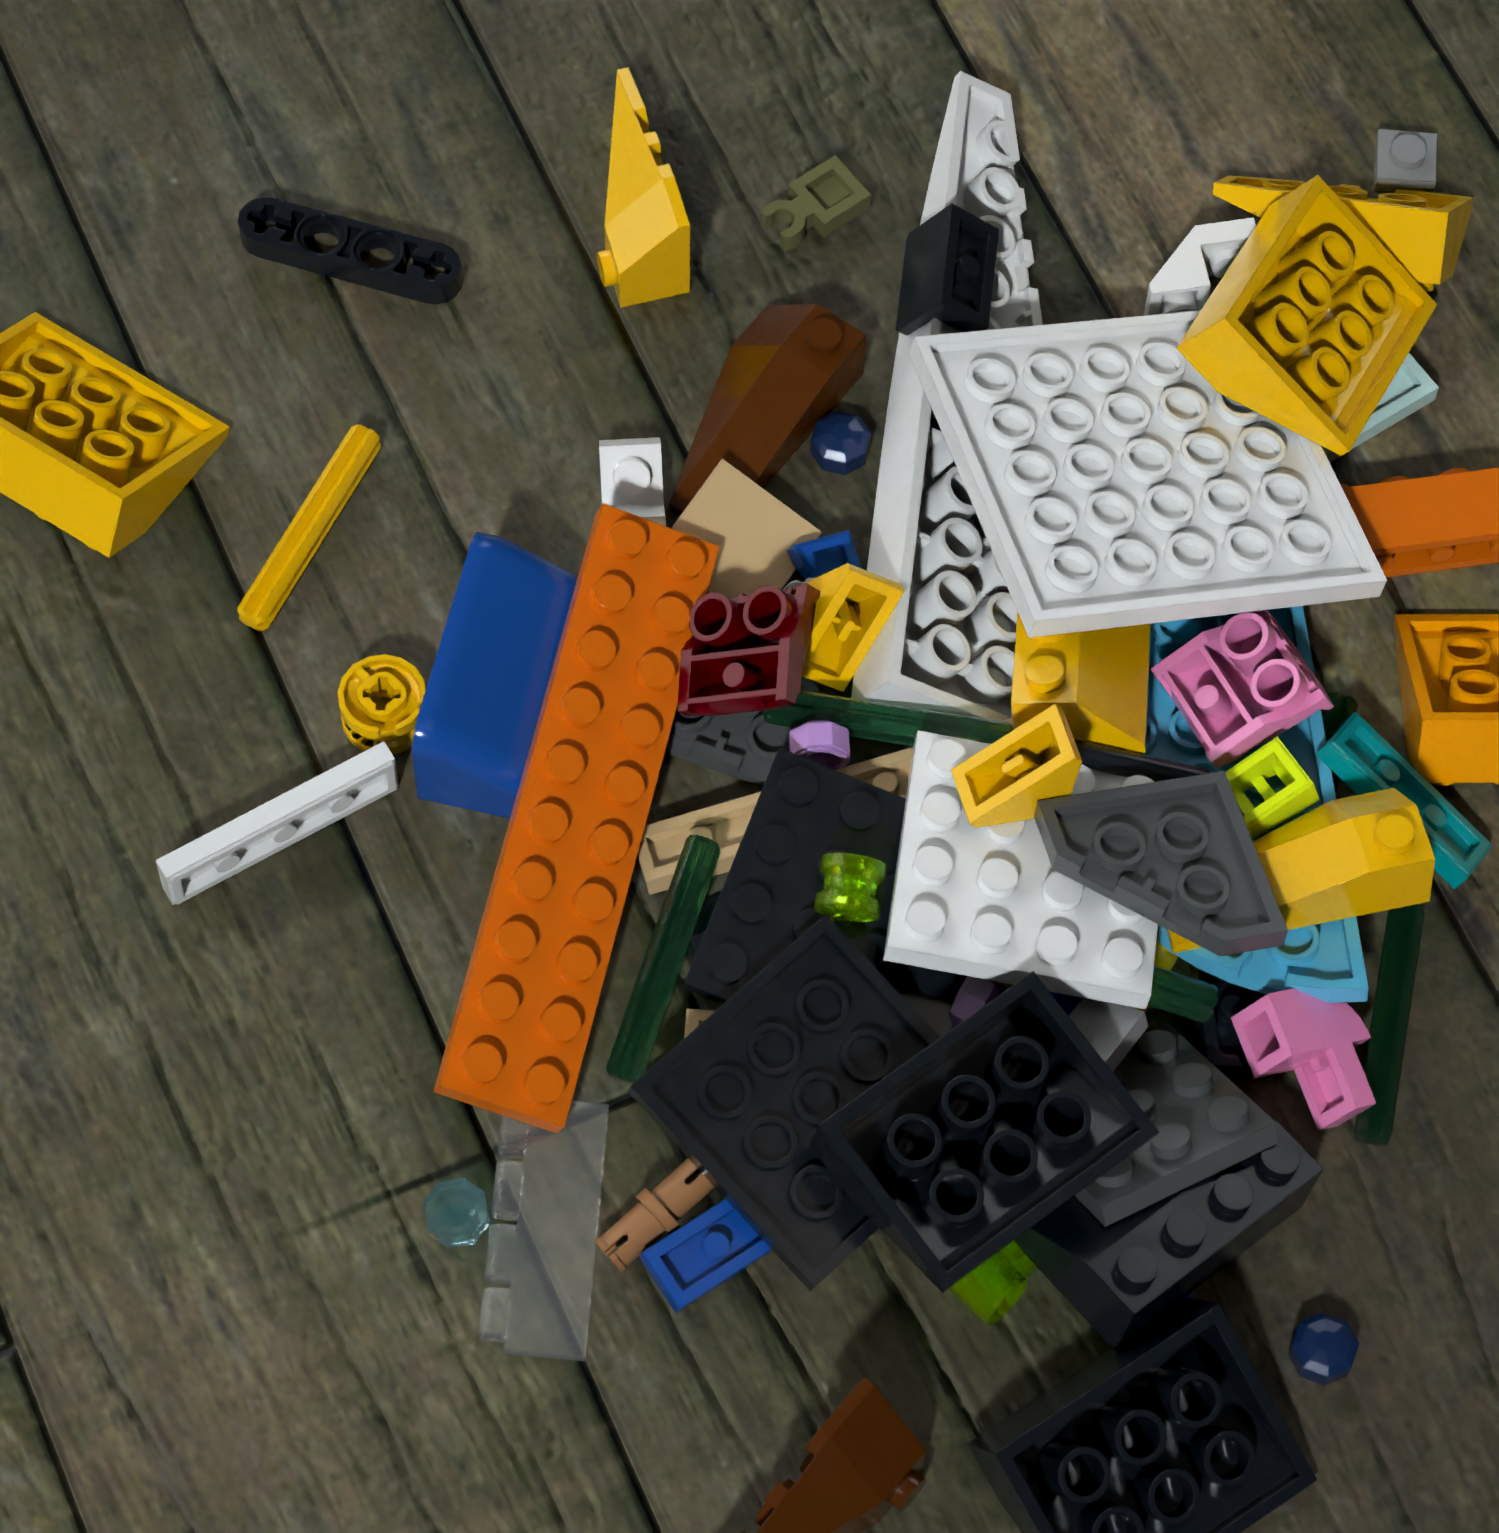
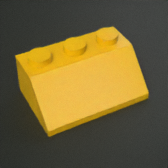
M1017 613L1011 696L1013 728L1016 729L1047 708L1057 704L1064 710L1074 739L1134 753H1146L1151 624L1029 638Z

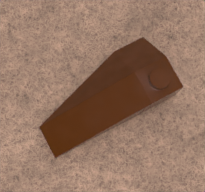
M819 304L766 306L730 347L669 501V509L680 516L721 459H724L764 489L813 433L816 421L827 416L864 374L866 335Z
M863 1377L804 1447L809 1453L800 1467L802 1474L795 1483L791 1479L783 1483L778 1481L764 1499L765 1504L755 1519V1524L760 1527L756 1533H862L879 1523L893 1506L902 1512L921 1491L926 1482V1478L921 1475L926 1450L878 1388L867 1378Z

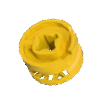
M382 654L368 656L358 661L342 676L337 691L342 727L353 745L362 751H366L371 748L364 745L366 742L373 741V746L378 744V741H384L393 755L400 754L412 747L415 725L426 691L424 679L417 668L401 657ZM357 733L362 736L359 739L354 738Z

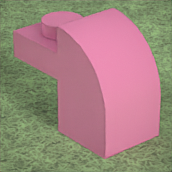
M1292 988L1268 993L1231 1017L1254 1079L1294 1070L1318 1131L1337 1127L1376 1104L1367 1076L1355 1051V1047L1370 1039L1371 1036L1359 1015L1346 1002L1328 1003Z

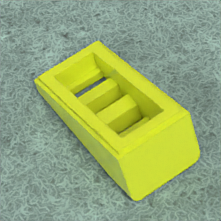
M1278 737L1225 772L1240 811L1244 815L1243 818L1252 839L1299 815L1320 800L1314 783ZM1274 775L1285 786V788L1277 793L1274 792L1266 781ZM1253 786L1264 800L1256 808L1244 794V791Z

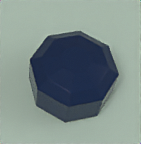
M835 411L816 421L811 437L810 453L822 470L846 475L865 465L871 444V432L860 416Z
M1322 1312L1299 1322L1288 1354L1300 1377L1325 1386L1348 1376L1359 1347V1342L1348 1321Z

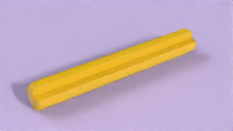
M356 424L349 429L237 607L239 620L244 625L252 627L257 631H264L269 628L379 452L381 443L379 442L380 436L377 432L361 424Z

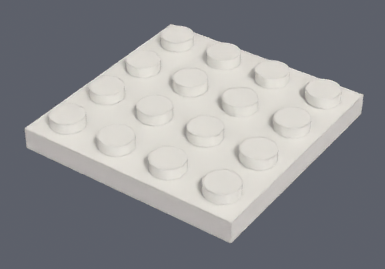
M918 730L913 745L883 960L1013 985L1034 971L1050 992L1146 1009L1152 991L1158 924L1053 870L1035 819L978 828L969 824L951 769L991 744ZM1081 764L1071 795L1154 781L1142 775L1124 777L1091 770Z

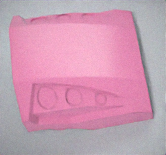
M1269 610L1237 614L1224 625L1201 632L1151 668V671L1163 685L1203 746L1206 756L1216 768L1236 761L1254 747L1280 735L1319 709L1330 710L1334 707L1328 694L1302 655Z

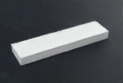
M383 741L155 860L162 888L172 905H178L397 790L399 784L393 754Z

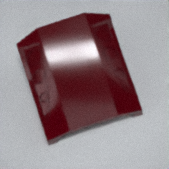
M809 584L796 585V589L787 587L786 591L767 585L756 589L748 596L741 593L737 597L728 598L723 594L714 592L699 598L690 612L689 628L693 635L681 650L677 712L684 716H718L772 710L795 704L801 690L802 670L809 647L813 607L820 597V590Z

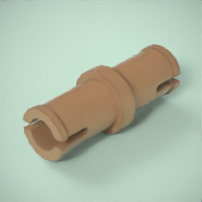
M689 1158L651 1192L644 1188L635 1197L639 1203L601 1237H597L594 1240V1243L607 1257L609 1256L611 1262L621 1273L627 1270L626 1267L665 1232L670 1235L681 1228L677 1221L715 1188L702 1173L691 1182L701 1172Z

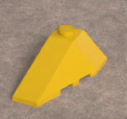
M1229 175L1214 182L1212 195L1262 218L1272 203L1305 182ZM1340 184V186H1329L1426 292L1433 291L1434 284L1440 285L1453 276L1472 212L1474 197L1395 188V193L1379 194L1378 199L1367 198L1368 191L1361 189L1358 185Z

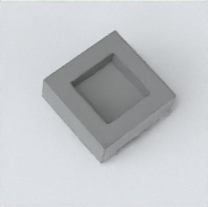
M1378 129L1374 152V191L1395 193V188L1434 192L1436 185L1437 133Z

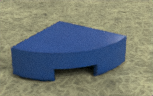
M849 530L796 544L787 550L793 565L805 579L810 577L817 578L846 563L862 569Z

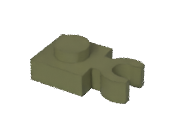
M834 155L789 183V200H776L765 206L761 212V226L764 230H767L777 223L789 224L790 227L780 233V247L783 251L792 250L802 243L805 231L812 226L824 238L870 209L872 194Z

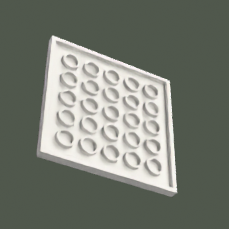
M1200 311L938 334L913 338L909 356L1029 638L1380 597L1387 579L1322 446L1218 393L1176 349Z

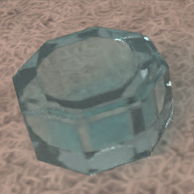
M465 1178L438 1182L423 1202L428 1235L449 1249L475 1245L490 1225L485 1192Z

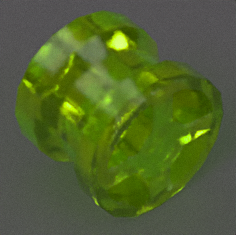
M841 852L824 854L820 865V872L825 877L824 888L815 896L814 910L822 915L826 914L828 917L845 921L872 922L878 920L881 904L876 899L877 886L885 880L887 866L877 859L864 855Z

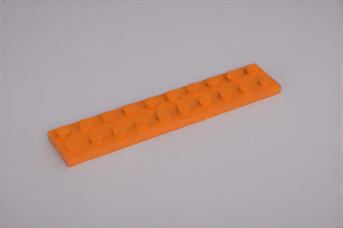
M604 503L597 510L433 1090L434 1093L556 1134L565 1128L678 705L681 650L693 635L689 628L690 612L696 601L708 592L720 546Z

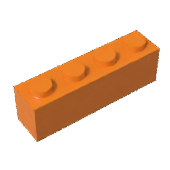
M1499 467L1470 471L1466 468H1453L1437 476L1414 479L1406 476H1393L1379 483L1352 487L1340 484L1386 578L1499 563Z

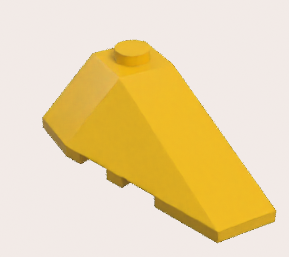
M629 67L617 70L604 225L605 250L596 253L603 286L609 287L614 285L620 308L690 292V223L672 169L669 164L663 165L660 154L661 145L656 131H649L646 108Z
M1395 788L1330 800L1253 841L1288 930L1430 902L1436 859L1417 804ZM1166 929L1173 953L1201 948V946Z

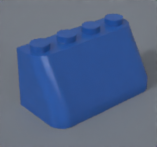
M476 532L472 538L417 717L412 743V758L418 799L510 818L578 576L501 536Z

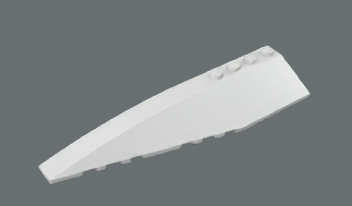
M960 71L954 77L920 225L953 203L998 228L999 237L989 328L987 330L1043 325L1038 289L1030 287L1028 268L1034 263L1031 240L1024 239L1021 223V214L1027 207L1024 188H1019L1014 172V165L1020 160L1011 94ZM934 318L908 336L899 332L882 443L867 571L903 585L905 592L854 674L849 711L903 732L917 733L920 730L951 736L1012 718L1011 696L1018 611L909 356L914 337L960 333L959 330Z

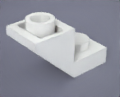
M1254 217L1195 225L1149 283L1143 316L1200 311L1209 297L1211 287L1209 276L1217 278L1224 276L1255 229Z
M660 437L599 440L602 504L610 505L666 526Z

